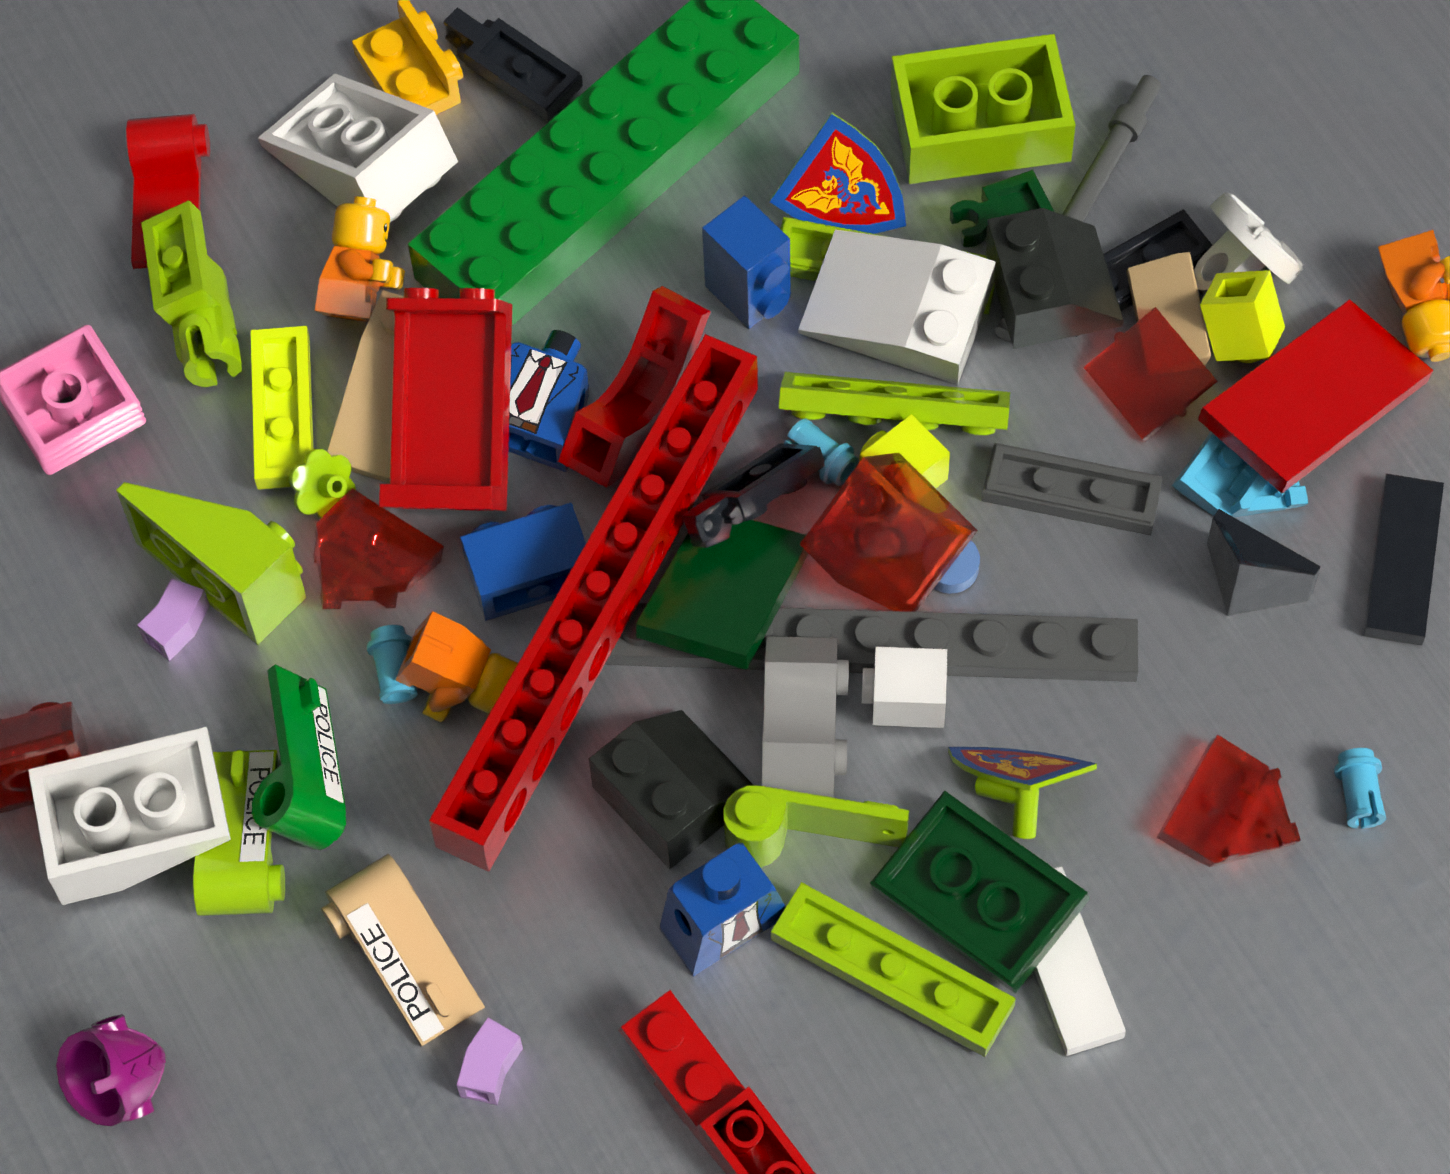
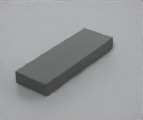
M994 443L983 487L982 501L1151 536L1163 476Z

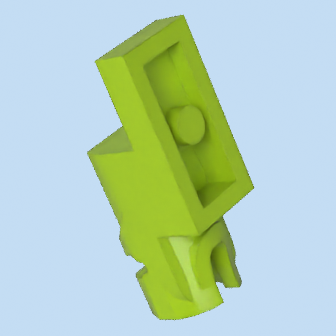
M188 200L141 223L154 311L172 326L176 355L183 365L185 378L193 385L206 388L218 385L215 364L211 359H220L225 362L227 372L233 378L242 372V365L226 276L222 268L207 255L201 211Z

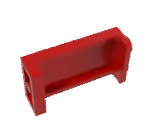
M404 288V298H386V310L394 312L391 469L390 484H380L379 507L394 509L507 511L512 304L494 299L495 290L461 288L460 299L439 298V289Z

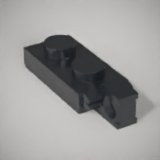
M457 7L443 21L446 30L445 39L458 49L456 51L457 57L467 67L547 122L583 87L580 72L500 18L495 22L487 19L481 24Z
M780 443L701 494L703 502L681 515L692 546L708 548L728 539L732 524H739L761 516L767 511L768 503L780 495L796 492L806 486L808 483L807 477L825 466V460L820 447Z

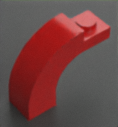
M664 286L653 290L634 343L622 368L611 385L596 401L575 413L558 462L605 488L623 478L694 355L711 311Z

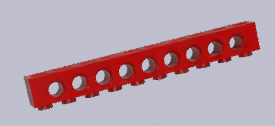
M707 334L704 335L429 819L436 848L489 872L682 527L684 521H682L681 515L692 509L758 390V361L756 355Z

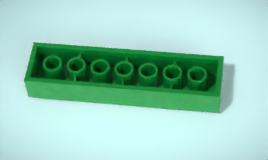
M690 0L408 243L414 279L425 288L439 289V298L460 299L461 288L495 290L494 299L512 304L513 326L800 73L799 35L755 0Z

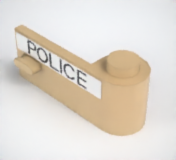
M386 854L325 891L329 904L322 907L321 910L338 939L349 934L355 943H359L421 1047L485 1008L409 881L390 854Z

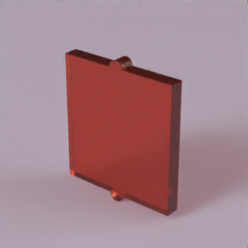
M1156 307L1125 333L1117 332L1114 335L1115 341L1084 367L1144 442L1176 416L1184 417L1187 414L1186 408L1218 382Z

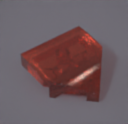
M352 488L316 523V541L313 558L314 563H317L322 609H341L342 601H377L385 608H396L398 593L408 592L441 563L444 546L385 508L379 507L377 503Z
M1216 735L1209 742L1157 835L1158 839L1208 867L1270 852L1301 841L1296 822H1290L1278 781L1282 777L1279 768L1269 770V766L1219 735Z

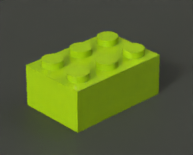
M1055 34L892 56L890 94L909 184L1071 162L1076 124Z

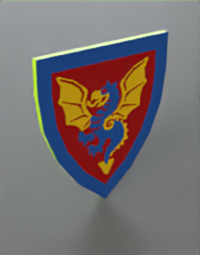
M834 113L829 115L769 200L770 203L790 216L808 222L872 234L906 226L903 194L891 165L875 143L856 127Z
M948 747V754L952 762L964 771L978 777L975 783V791L978 796L1014 804L1012 836L1021 839L1036 837L1039 788L1097 769V763L1045 752L993 747Z

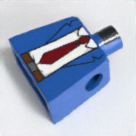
M552 330L542 350L520 342L511 344L508 452L563 472H567L569 467L558 462L575 413L586 407L589 397L587 369L583 365L574 362L581 344L573 335L561 330Z
M738 843L684 876L668 889L659 927L694 977L775 925L786 906L774 885L744 844ZM689 924L691 927V931L686 927Z

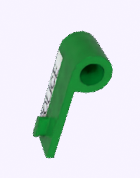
M275 664L267 670L281 766L271 772L257 788L252 801V816L254 822L264 829L312 850H322L336 841L342 835L346 826V805L327 689L318 685L313 678L307 680Z

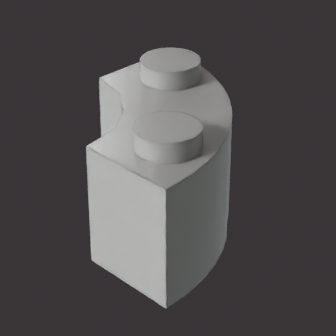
M767 636L762 786L834 798V775H846L847 740L835 739L836 695H848L849 660H837L838 638Z

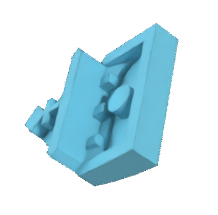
M1212 432L1208 434L1172 484L1180 493L1213 516L1218 509L1233 517H1241L1303 507L1308 504L1306 487L1300 486L1299 481L1281 494Z

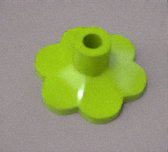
M313 449L306 454L304 464L297 465L291 470L289 483L292 489L296 491L294 506L301 514H315L322 520H333L339 515L342 505L348 504L353 500L356 494V487L352 479L349 478L352 468L351 463L345 456H331L326 450Z

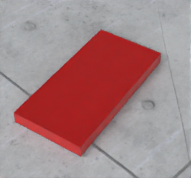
M1349 299L1203 406L1197 420L1282 494L1429 381L1434 370Z

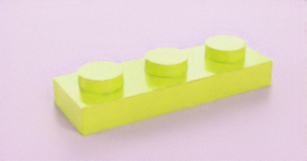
M307 326L251 330L255 483L258 490L291 487L289 483L291 470L297 465L304 464L306 454L313 450L310 336Z

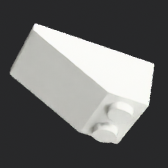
M333 74L258 137L264 149L337 207L343 203H354V196L372 198L376 200L375 207L386 210L389 213L390 222L398 218L403 209L421 193L435 186L440 181L441 176L458 162L434 110L338 74Z
M835 229L798 333L958 385L994 285L996 262L942 244Z
M207 727L28 769L47 876L62 905L123 891L231 840Z

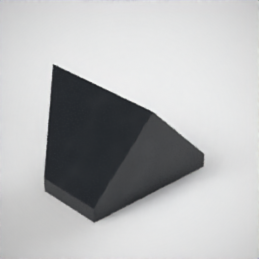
M1218 509L1212 519L1207 546L1227 616L1308 601L1314 592L1321 566Z

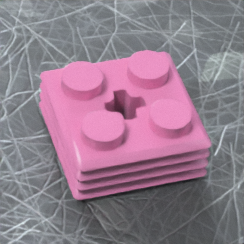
M84 325L0 370V401L47 475L56 473L146 423V418L138 398L90 325ZM71 396L73 400L68 403L61 402L64 398Z

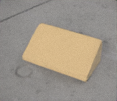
M1190 252L1177 253L1129 267L1126 272L1147 376L1202 370L1209 361L1211 352Z

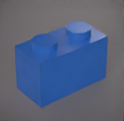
M744 195L702 227L705 287L750 329L763 318L771 319L779 314L791 297L790 238Z
M572 502L560 506H540L529 512L525 517L505 523H485L475 528L470 534L460 536L465 563L485 621L540 605L556 598L586 545Z

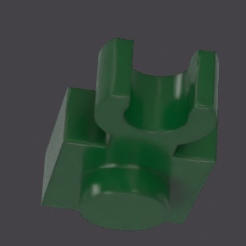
M1030 170L982 187L981 203L974 200H962L950 207L949 220L951 224H957L964 220L972 221L976 224L961 231V244L963 247L969 248L981 244L986 239L988 219L1040 208L1053 212L1054 210L1035 172Z

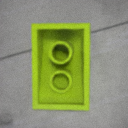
M126 482L116 489L136 544L182 582L204 589L209 604L257 645L307 598L300 576L303 573V569L295 559L293 552L295 542L287 531L276 522L270 521L266 525L247 510Z

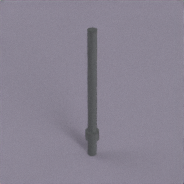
M1143 75L1127 104L1119 105L1108 124L1110 133L1062 215L1082 222L1085 220L1129 142H1135L1147 123L1145 114L1161 88V83L1158 79L1151 75ZM1003 315L995 328V334L1000 339L1011 342Z

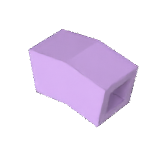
M171 578L158 605L137 625L143 641L169 662L195 636L210 606L205 590Z
M489 1017L486 1019L465 1052L457 1082V1089L461 1098L498 1105L505 1075L523 1050L520 1036Z

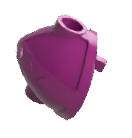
M123 1014L102 1019L93 1023L92 1027L68 1036L58 1053L56 1063L58 1083L67 1102L82 1117L97 1125L114 1126L154 1112L151 1098L160 1083L166 1063L165 1051L156 1041L137 1030L129 1028Z

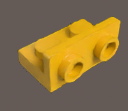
M409 0L397 1L399 19L352 41L354 54L378 90L434 110L436 115L461 103L458 80L463 78V72L457 58L450 49L441 50L436 42L438 35L431 18L424 10L417 13Z

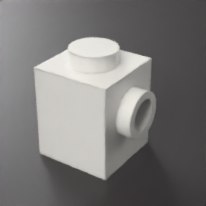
M876 647L875 668H863L862 704H873V725L944 728L947 649Z

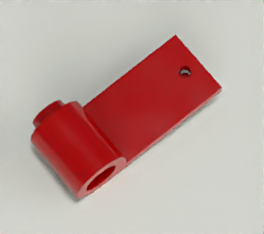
M195 114L128 119L127 149L134 177L131 264L133 269L148 268L141 222L188 200L200 210L201 157H210V138L207 124H198Z

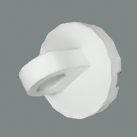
M1224 192L1211 204L1210 208L1229 230L1201 257L1194 269L1197 289L1202 294H1206L1216 273H1221L1222 271L1223 273L1260 271L1264 266H1267L1280 279L1290 284L1303 270V263L1283 241L1280 242L1271 234V231L1263 225L1265 222L1234 194L1231 195L1229 192Z

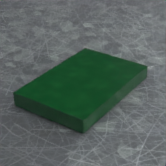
M755 520L732 524L729 538L708 548L693 547L690 536L687 533L636 623V638L747 670L811 550V536Z
M946 791L940 795L870 882L875 892L1013 993L1019 990L1090 900L1087 891Z

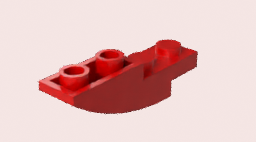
M671 990L667 991L619 1028L618 1031L655 1078L654 1085L726 1174H816L749 1086L746 1089Z

